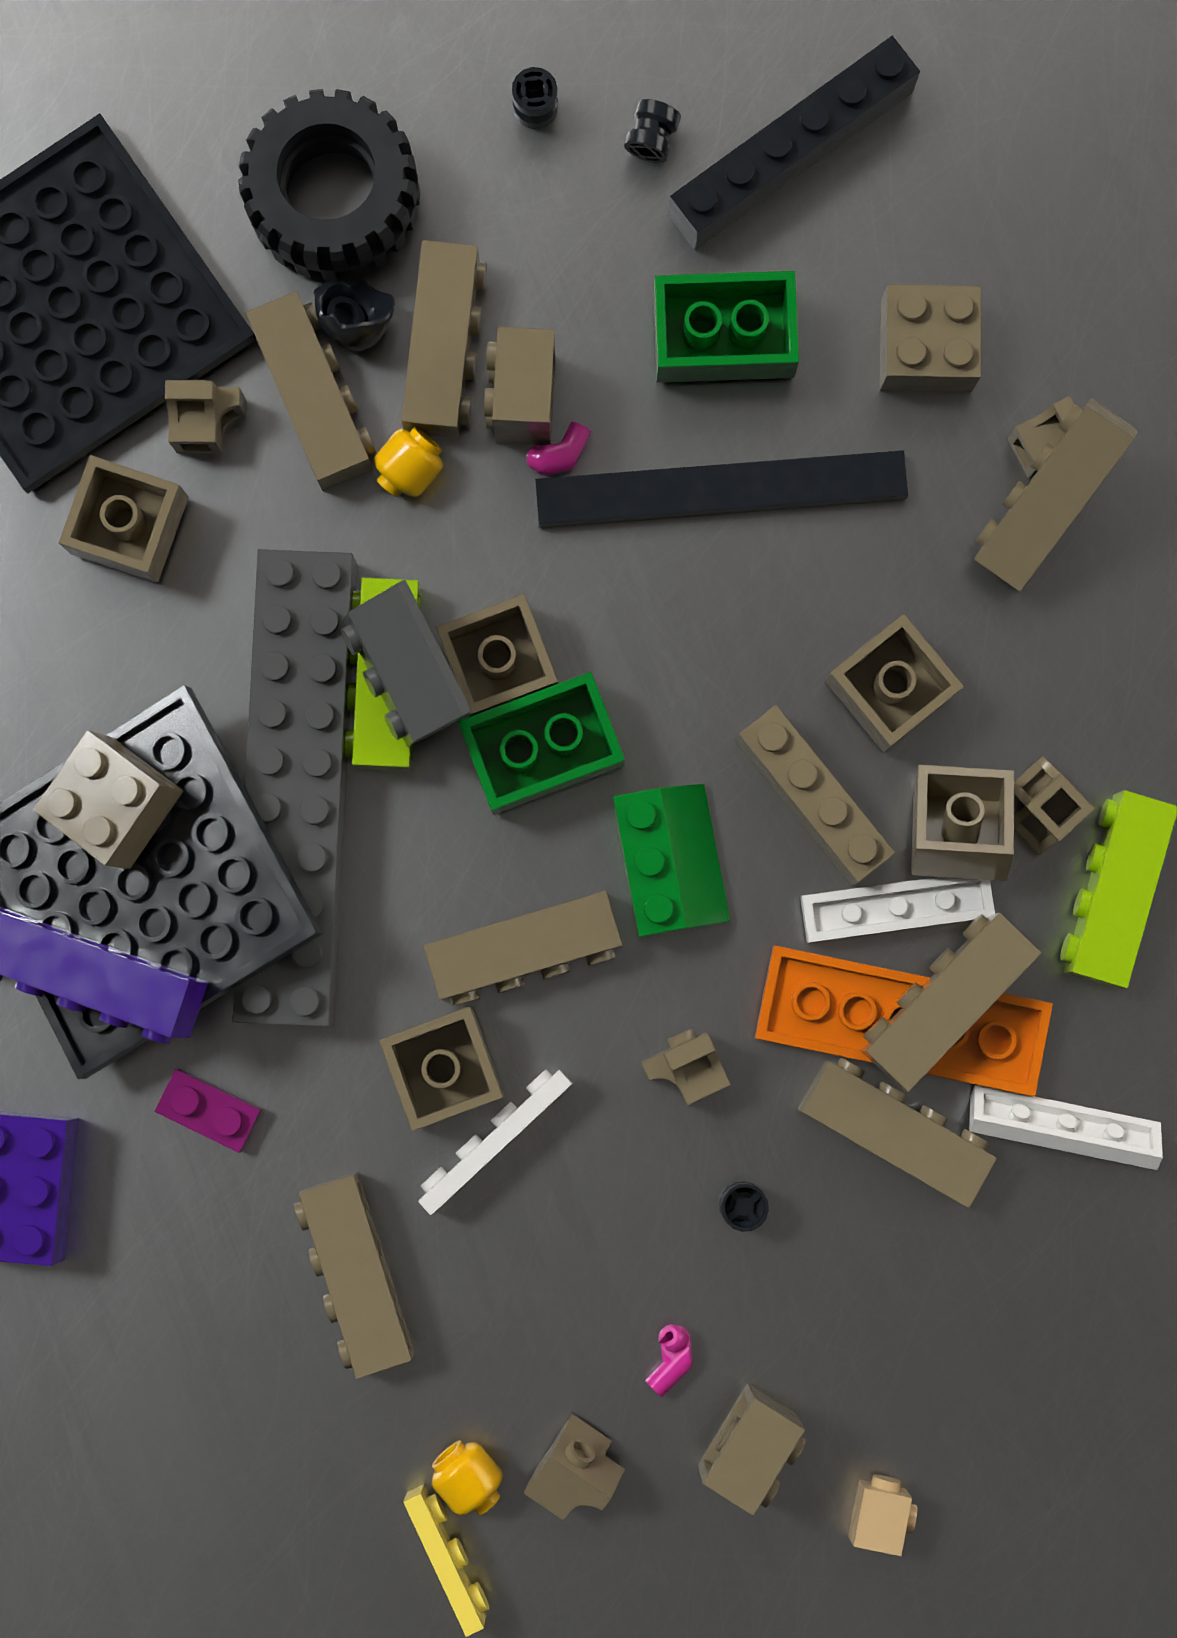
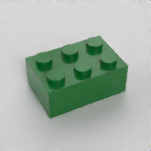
M795 271L654 276L653 305L656 383L795 377L799 364Z
M592 672L458 721L493 815L618 769L625 764L624 755Z

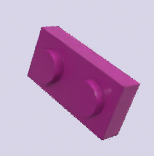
M178 1068L174 1070L154 1112L241 1153L263 1109Z

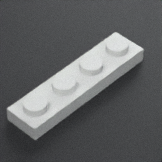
M934 877L800 896L807 943L971 921L981 914L986 918L995 914L990 880Z
M545 1069L525 1088L531 1096L517 1108L510 1102L490 1120L496 1126V1129L483 1141L475 1134L455 1153L461 1161L447 1173L440 1167L420 1185L426 1194L418 1202L432 1215L572 1085L571 1080L560 1069L553 1076Z
M976 1084L970 1096L969 1132L1153 1170L1158 1169L1163 1159L1161 1122Z

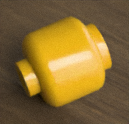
M414 427L411 431L398 429L374 457V464L381 473L377 478V482L397 498L402 492L412 497H418L443 468V462L439 456L443 451L442 448L417 427Z
M459 1440L444 1450L432 1464V1468L435 1471L432 1476V1487L457 1515H466L474 1510L478 1515H482L492 1508L501 1497L497 1489L503 1479L502 1470L477 1442L463 1444Z

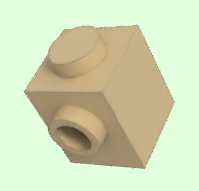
M873 1475L872 1481L859 1479L848 1534L853 1547L902 1556L905 1534H912L915 1528L917 1505L911 1504L912 1497L906 1488H901L900 1480L883 1475Z

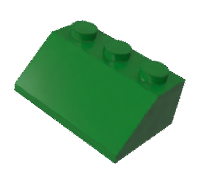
M705 785L660 787L613 796L612 802L638 939L730 922Z

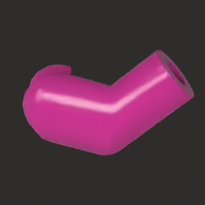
M573 421L570 422L560 443L543 447L535 445L530 448L526 458L528 466L541 475H552L569 471L576 465L591 431L584 425Z
M672 1324L662 1328L658 1337L661 1344L663 1363L646 1379L649 1386L660 1397H663L691 1369L693 1364L691 1338L688 1332L682 1326Z

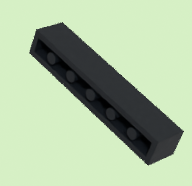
M892 35L670 195L668 216L693 249L697 250L910 96L914 91L920 70Z

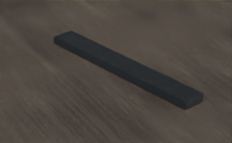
M904 450L535 479L539 528L903 500L908 497Z

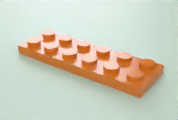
M774 945L772 947L754 1038L873 1063L861 1051L868 1043L863 1037L865 1033L881 1017H884L889 1022L901 1009L896 1002L915 982L922 987L930 978ZM1003 993L926 1074L1035 1097L1053 1003Z

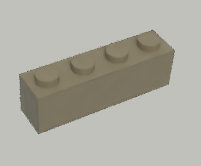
M422 240L401 419L403 429L411 431L414 427H417L429 436L460 439L461 425H469L472 398L464 397L466 380L475 379L477 352H470L471 335L480 334L482 307H475L476 290H485L487 262H480L478 246Z
M294 291L245 312L322 491L373 470L368 456L376 453L366 427L356 430L350 414L357 412L358 409L348 386L338 388L332 373L340 370V367L330 344L322 347L319 344L314 331L322 327L318 322L312 302L303 305L298 292Z
M1093 398L1088 401L1083 409L1077 404L1072 407L1058 427L1065 432L1064 436L1055 448L1048 443L1045 444L1030 465L1031 468L1037 471L1027 486L1020 481L1015 485L1002 504L1009 511L1000 523L991 519L975 541L982 547L974 560L1019 592L1134 441L1138 433L1136 428Z
M777 705L773 706L738 734L735 741L851 885L860 882L895 854L893 849Z
M602 891L424 944L423 946L439 1000L450 998L452 1006L479 999L477 990L488 986L496 985L497 992L500 993L525 985L523 979L525 975L541 971L543 979L570 972L568 963L582 958L587 959L588 966L614 959L616 957L613 949L622 947V942L607 892Z
M1001 913L993 914L988 919L983 914L978 916L962 933L968 940L955 953L950 948L943 952L929 968L934 975L922 987L915 982L897 1000L896 1003L901 1009L889 1022L884 1017H881L863 1036L868 1043L861 1051L902 1091L909 1092L1041 954Z
M840 1057L835 1065L825 1060L797 1110L959 1204L970 1208L997 1159L986 1152L990 1143L965 1129L961 1136H958L944 1128L948 1121L947 1118L924 1105L918 1113L903 1104L907 1095L882 1081L877 1089L861 1080L865 1071Z
M358 1172L302 1190L298 1193L301 1202L294 1204L295 1212L301 1229L303 1231L309 1229L315 1247L309 1249V1256L316 1276L324 1275L329 1294L323 1295V1301L330 1322L338 1321L343 1340L338 1341L337 1344L344 1368H353L355 1378L358 1379L412 1361L415 1355Z

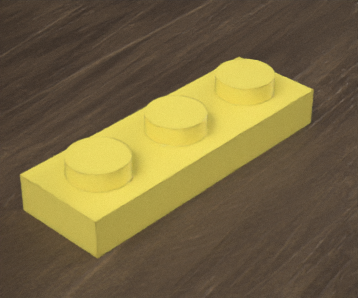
M423 1484L407 1492L403 1503L467 1637L484 1629L486 1618L484 1612L489 1610V1604L480 1584L476 1582L471 1585L463 1567L469 1563L459 1539L456 1537L450 1540L444 1528L443 1522L447 1521L448 1517L439 1496L436 1493L429 1496Z

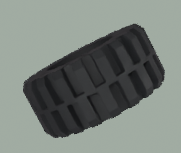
M323 89L309 90L310 98L298 101L295 94L283 100L285 105L283 110L277 113L271 108L261 117L264 124L262 130L252 128L246 139L250 152L244 151L240 156L239 169L242 177L238 179L239 191L244 202L245 211L259 241L266 250L271 249L275 260L285 267L290 266L291 263L294 264L298 274L309 278L313 276L314 271H320L324 280L334 281L338 280V272L349 271L350 277L353 279L364 275L363 266L372 263L378 269L387 263L386 252L389 249L399 252L406 243L405 230H413L417 220L415 207L420 205V189L415 159L405 132L398 131L396 120L387 110L381 111L380 114L378 113L376 102L365 96L360 97L358 103L354 102L351 92L336 89L334 97L325 96ZM329 153L347 154L361 160L370 168L373 174V186L368 197L356 210L345 216L335 219L308 217L295 210L289 201L287 192L293 176L302 165L317 156Z

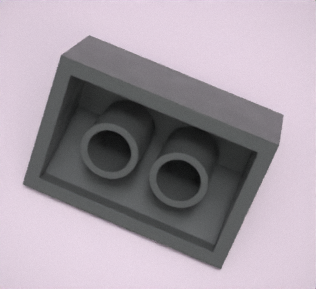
M406 580L391 586L346 614L343 619L346 627L341 629L342 636L353 655L360 653L368 669L363 671L365 682L375 698L380 695L382 696L389 710V713L385 714L384 717L396 740L403 738L407 747L457 723L472 711Z

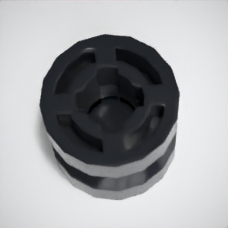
M530 67L517 74L512 83L515 117L522 125L528 128L540 129L546 127L553 122L557 115L558 87L555 78L549 71L539 67Z
M642 99L638 102L634 113L635 127L628 131L624 148L639 159L653 163H664L667 161L671 149L670 135L677 131L681 114L674 107L664 102Z
M745 1180L734 1181L727 1185L721 1192L718 1201L719 1211L725 1222L733 1229L741 1232L753 1231L759 1228L765 1222L769 1212L768 1200L764 1192L754 1183Z

